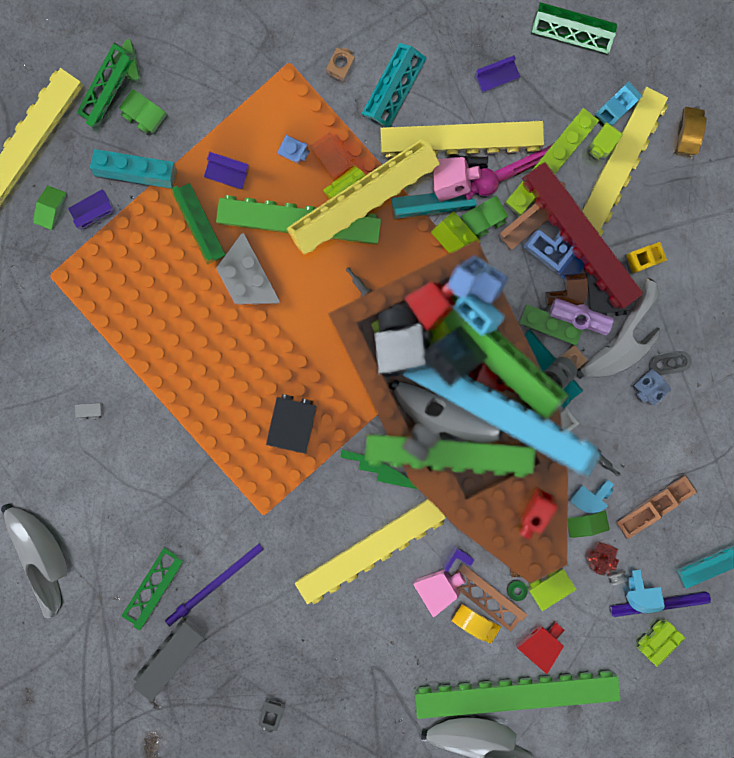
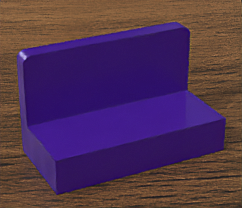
M515 55L476 70L475 75L482 93L520 79L515 64Z
M209 152L204 177L242 189L249 165Z
M103 189L68 208L74 219L73 222L79 230L115 211Z
M454 546L444 562L443 568L448 572L456 558L471 567L475 559L464 550Z

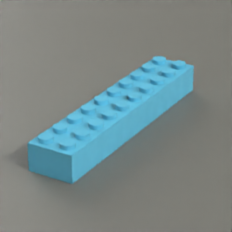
M433 368L403 374L582 474L590 476L601 456V453L596 451L598 447L585 440L582 443L579 442L580 437L569 431L564 430L563 433L560 432V426L548 420L545 423L542 422V416L530 410L524 412L525 407L512 400H509L507 403V397L493 390L489 393L490 388L475 380L471 383L472 378L465 376L449 388Z

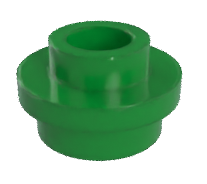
M514 581L508 586L507 592L512 600L522 601L526 598L528 589L523 582ZM521 588V594H514V590Z

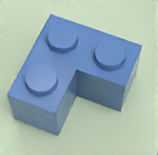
M541 230L534 231L523 245L524 249L554 272L559 271L573 253V247L569 242L566 243L559 233L552 240Z
M474 255L457 266L447 287L457 296L465 298L471 293H475L482 301L492 303L499 298L509 277Z

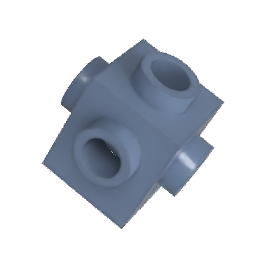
M653 369L634 385L639 391L637 396L644 403L648 401L653 406L672 390L665 379Z

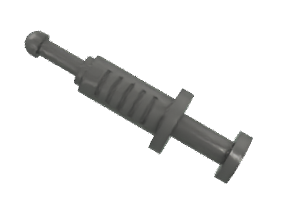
M346 268V271L353 278L352 282L361 292L360 297L372 292V289H368L359 276L357 277L353 274L351 268Z
M601 454L597 462L619 477L620 472L616 471L612 467V463Z

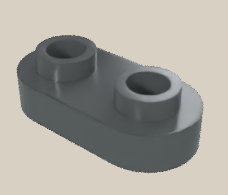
M684 351L655 356L651 360L650 367L659 375L682 372L690 368L692 359ZM679 357L683 359L682 365L677 364ZM659 361L664 364L662 369L657 367Z

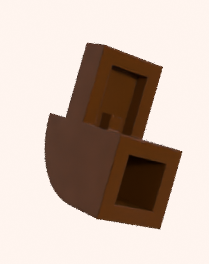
M586 274L565 275V290L545 292L547 305L552 306L555 298L574 305L584 304L588 295Z

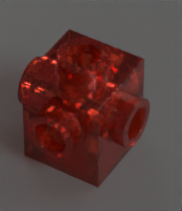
M599 542L596 551L592 550L588 559L591 562V568L594 569L593 572L605 576V573L610 575L611 570L615 571L619 559L616 558L618 548Z

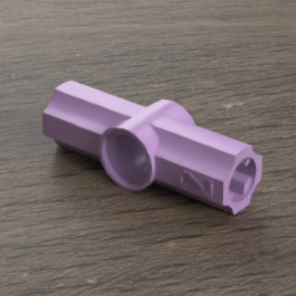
M555 298L549 312V316L572 323L577 329H589L607 335L612 328V317L592 311L583 304L574 305ZM578 315L586 316L584 319L577 318Z

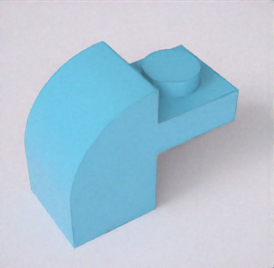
M628 82L595 115L604 125L607 122L612 126L636 104L642 95Z
M604 479L594 493L580 484L568 501L584 512H600L608 506L602 499H607L612 494L614 484L608 479Z
M641 569L632 571L631 577H628L630 590L633 589V591H629L626 596L629 604L635 610L642 613L663 611L665 606L661 587L644 589Z

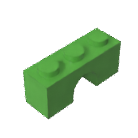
M528 304L524 306L518 321L519 325L547 334L571 346H577L583 330L577 329L572 323L551 317L548 312Z

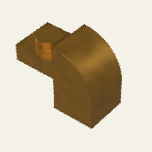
M685 106L683 126L678 137V151L698 155L707 122L705 110Z

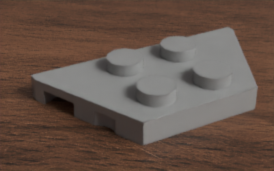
M244 233L241 234L216 268L234 304L280 303Z

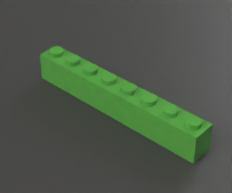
M225 195L224 198H219L216 223L289 233L286 228L317 207L305 206V209L297 208L296 204L285 203V206H278L275 201L265 200L263 204L256 203L257 199L245 198L244 201L236 200L237 197ZM367 214L365 217L352 222L348 228L334 234L331 239L378 245L381 219H378L375 214Z
M453 294L451 299L456 304L460 296ZM454 309L444 319L450 332L459 326L467 332L488 356L484 363L490 367L493 373L498 374L507 386L513 388L524 401L534 407L539 415L546 419L549 418L569 396L497 330L480 335V332L474 330V327H471V324H468V321H465V318H462Z
M367 434L365 460L369 461L370 465H382V462H390V466L403 467V463L411 464V468L423 469L424 465H431L433 470H444V467H453L452 471L465 472V468L473 469V473L485 474L486 470H494L496 475H506V472H515L514 476L527 477V473H533L535 448L439 440L434 448L429 449L430 454L423 463L401 448L409 437Z

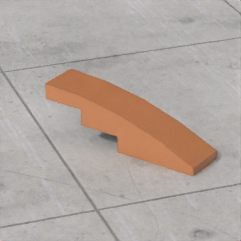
M685 474L617 521V524L629 539L661 519L663 515L697 493V490Z

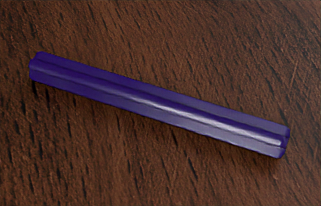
M708 592L663 598L665 606L663 610L711 603V597ZM630 604L611 606V615L613 617L642 613L635 610Z

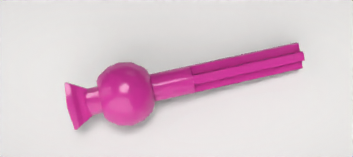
M552 145L496 171L489 168L480 169L481 178L472 180L471 191L463 194V196L470 200L475 193L485 197L494 194L499 187V182L536 166Z

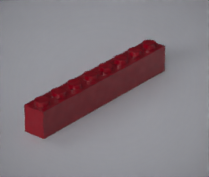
M546 162L541 163L522 178L525 190L534 195L537 206L541 210L544 209L546 211L549 222L553 226L558 227L561 231L559 233L561 238L566 243H570L573 247V254L578 259H582L585 263V270L590 275H594L597 279V286L603 292L606 291L610 297L608 298L609 302L615 308L623 309L643 294Z

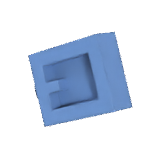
M286 135L277 154L300 164L301 160L305 161L309 154V150H307L308 144Z

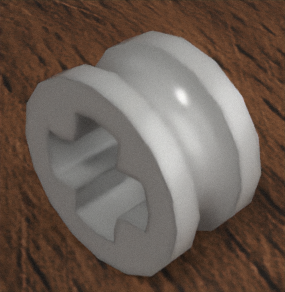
M625 570L608 575V578L612 580L610 582L612 586L628 581V578L624 576Z

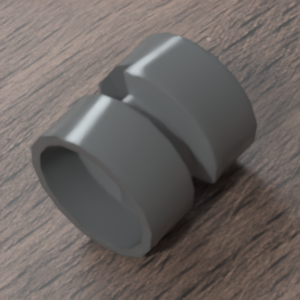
M559 357L543 373L563 390L576 378L577 368L570 359Z
M418 423L411 432L412 438H407L401 448L424 463L430 454L429 449L434 448L440 438Z

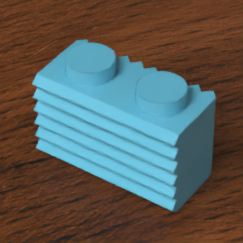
M471 293L465 298L460 297L453 307L462 318H465V321H468V324H471V327H474V330L480 332V335L496 330L504 319V316L494 306L479 299L475 293Z

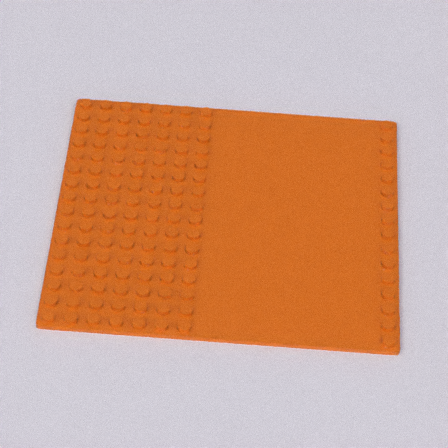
M287 63L175 163L177 172L174 186H178V188L188 183L191 184L225 255L239 236L244 233L280 303L235 305L216 269L223 258L208 265L206 264L172 195V189L152 185L145 189L50 275L55 284L262 515H266L378 415L328 313L361 298V292L352 282L353 278L346 271V268H351L353 274L357 277L359 276L368 289L371 288L373 292L450 254L431 233L436 225L427 215L393 219L391 198L409 196L404 189L399 194L385 200L381 206L375 207L367 213L375 214L378 219H381L378 245L330 239L319 244L312 252L304 254L297 248L289 233L216 223L219 198H224L225 195L237 197L236 200L244 201L245 198L257 199L256 203L264 204L265 200L277 202L278 206H285V203L296 204L297 208L305 209V206L318 208L329 200L323 190L327 186L332 185L336 179L353 166L358 167L365 175H368L382 165L291 63ZM286 135L308 144L307 150H309V154L305 161L301 160L300 164H297L277 154ZM209 152L249 165L242 189L204 177ZM282 394L294 396L293 401L301 402L302 398L314 401L313 405L317 406L306 454L266 445L276 398H281Z

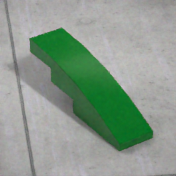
M342 449L340 458L360 461L359 470L378 473L377 482L417 489L408 477L382 462V465H370L369 461L365 460V455Z

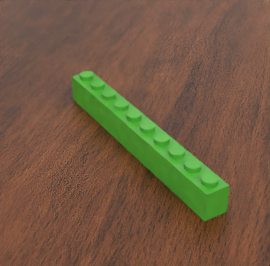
M601 671L600 675H592L591 672L580 673L578 677H572V674L560 675V678L552 679V676H542L540 680L533 681L532 678H521L520 682H512V680L507 679L500 680L499 684H491L490 681H484L476 686H471V683L459 684V687L451 688V685H441L439 689L420 687L419 691H415L417 719L620 701L619 679L616 673L612 671Z

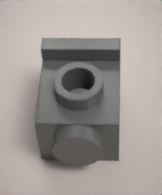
M269 699L265 700L258 726H261V730L270 733L273 730H278L285 704ZM270 712L274 713L275 718L269 719L267 714Z

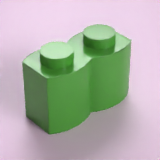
M134 89L130 91L119 107L120 111H122L121 116L129 122L132 119L138 123L137 127L146 134L148 131L154 134L167 116L164 110Z
M497 195L461 215L463 222L478 239L489 233L487 229L493 226L497 229L507 223L505 219L509 217Z

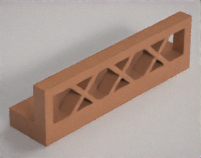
M535 203L498 236L512 250L548 220V214Z
M463 562L452 574L453 576L461 572L465 575L468 585L458 586L459 591L510 632L520 620L523 621L527 616L526 612ZM471 587H480L483 590L484 597L474 598L471 593ZM463 588H468L469 593L465 591ZM495 599L499 602L500 610H489L487 600ZM503 612H511L516 616L511 625L503 621Z

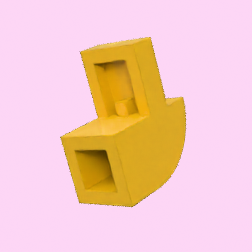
M660 242L625 255L632 274L667 261Z
M461 604L452 619L453 623L469 634L492 644L501 628L497 623L485 618L464 604Z

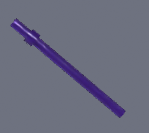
M260 544L256 545L187 603H182L176 608L177 611L165 620L166 624L170 627L181 617L187 616L194 606L264 550Z

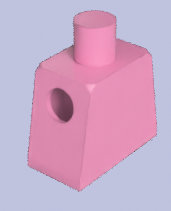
M463 157L438 159L440 164L433 170L434 191L440 202L469 193L471 191V180L481 178L480 167L469 168L466 159Z
M441 570L417 579L413 585L432 617H435L459 597L460 591L458 586L466 583L461 572L450 576L449 572Z

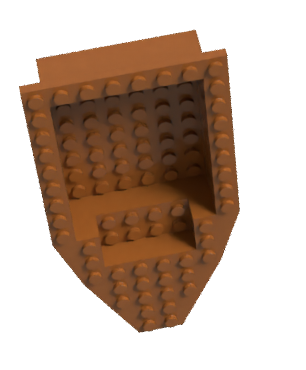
M478 240L328 313L388 436L412 438L411 432L416 426L401 408L393 390L389 388L395 379L401 383L411 384L442 398L444 397L403 374L391 377L379 374L376 338L370 324L378 320L380 312L392 309V305L406 302L405 297L427 284L439 282L444 286L450 281V277L454 274L457 266L474 255L489 264ZM502 291L499 298L490 303L504 316L496 330L540 369ZM485 385L490 388L489 393L493 390L507 397V403L509 400H512L525 407L524 412L530 410L538 414L536 409L524 401L516 391L512 393L505 390L503 393ZM560 408L549 418L543 417L542 422L545 423L546 420L560 426V432L563 433ZM502 430V435L498 440L489 443L535 448ZM535 448L533 473H527V477L514 476L515 472H506V475H496L494 470H486L485 474L473 473V469L465 468V472L452 471L453 467H444V470H433L431 465H424L423 469L411 468V464L403 463L410 481L456 528L529 583L567 565L568 467L564 463ZM538 487L556 497L557 508L542 533L540 534L535 531L531 539H527L520 535V531L524 526L521 517Z

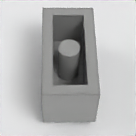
M102 403L75 405L76 418L79 417V420H85L87 417L99 419V416H103Z

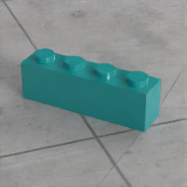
M94 149L90 164V170L97 177L170 189L174 186L177 172L174 162L98 149Z

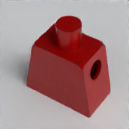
M431 282L404 298L427 330H435L454 309L455 303L451 299L454 293L447 287L449 282L444 286L439 282Z
M484 362L467 375L504 393L505 390L513 393L515 391L507 386L498 374L493 373Z
M538 487L536 488L522 514L521 519L524 526L520 531V535L531 539L535 531L540 534L542 533L557 508L555 496Z
M556 622L548 631L540 625L522 639L516 647L547 674L564 647L557 639L565 630Z

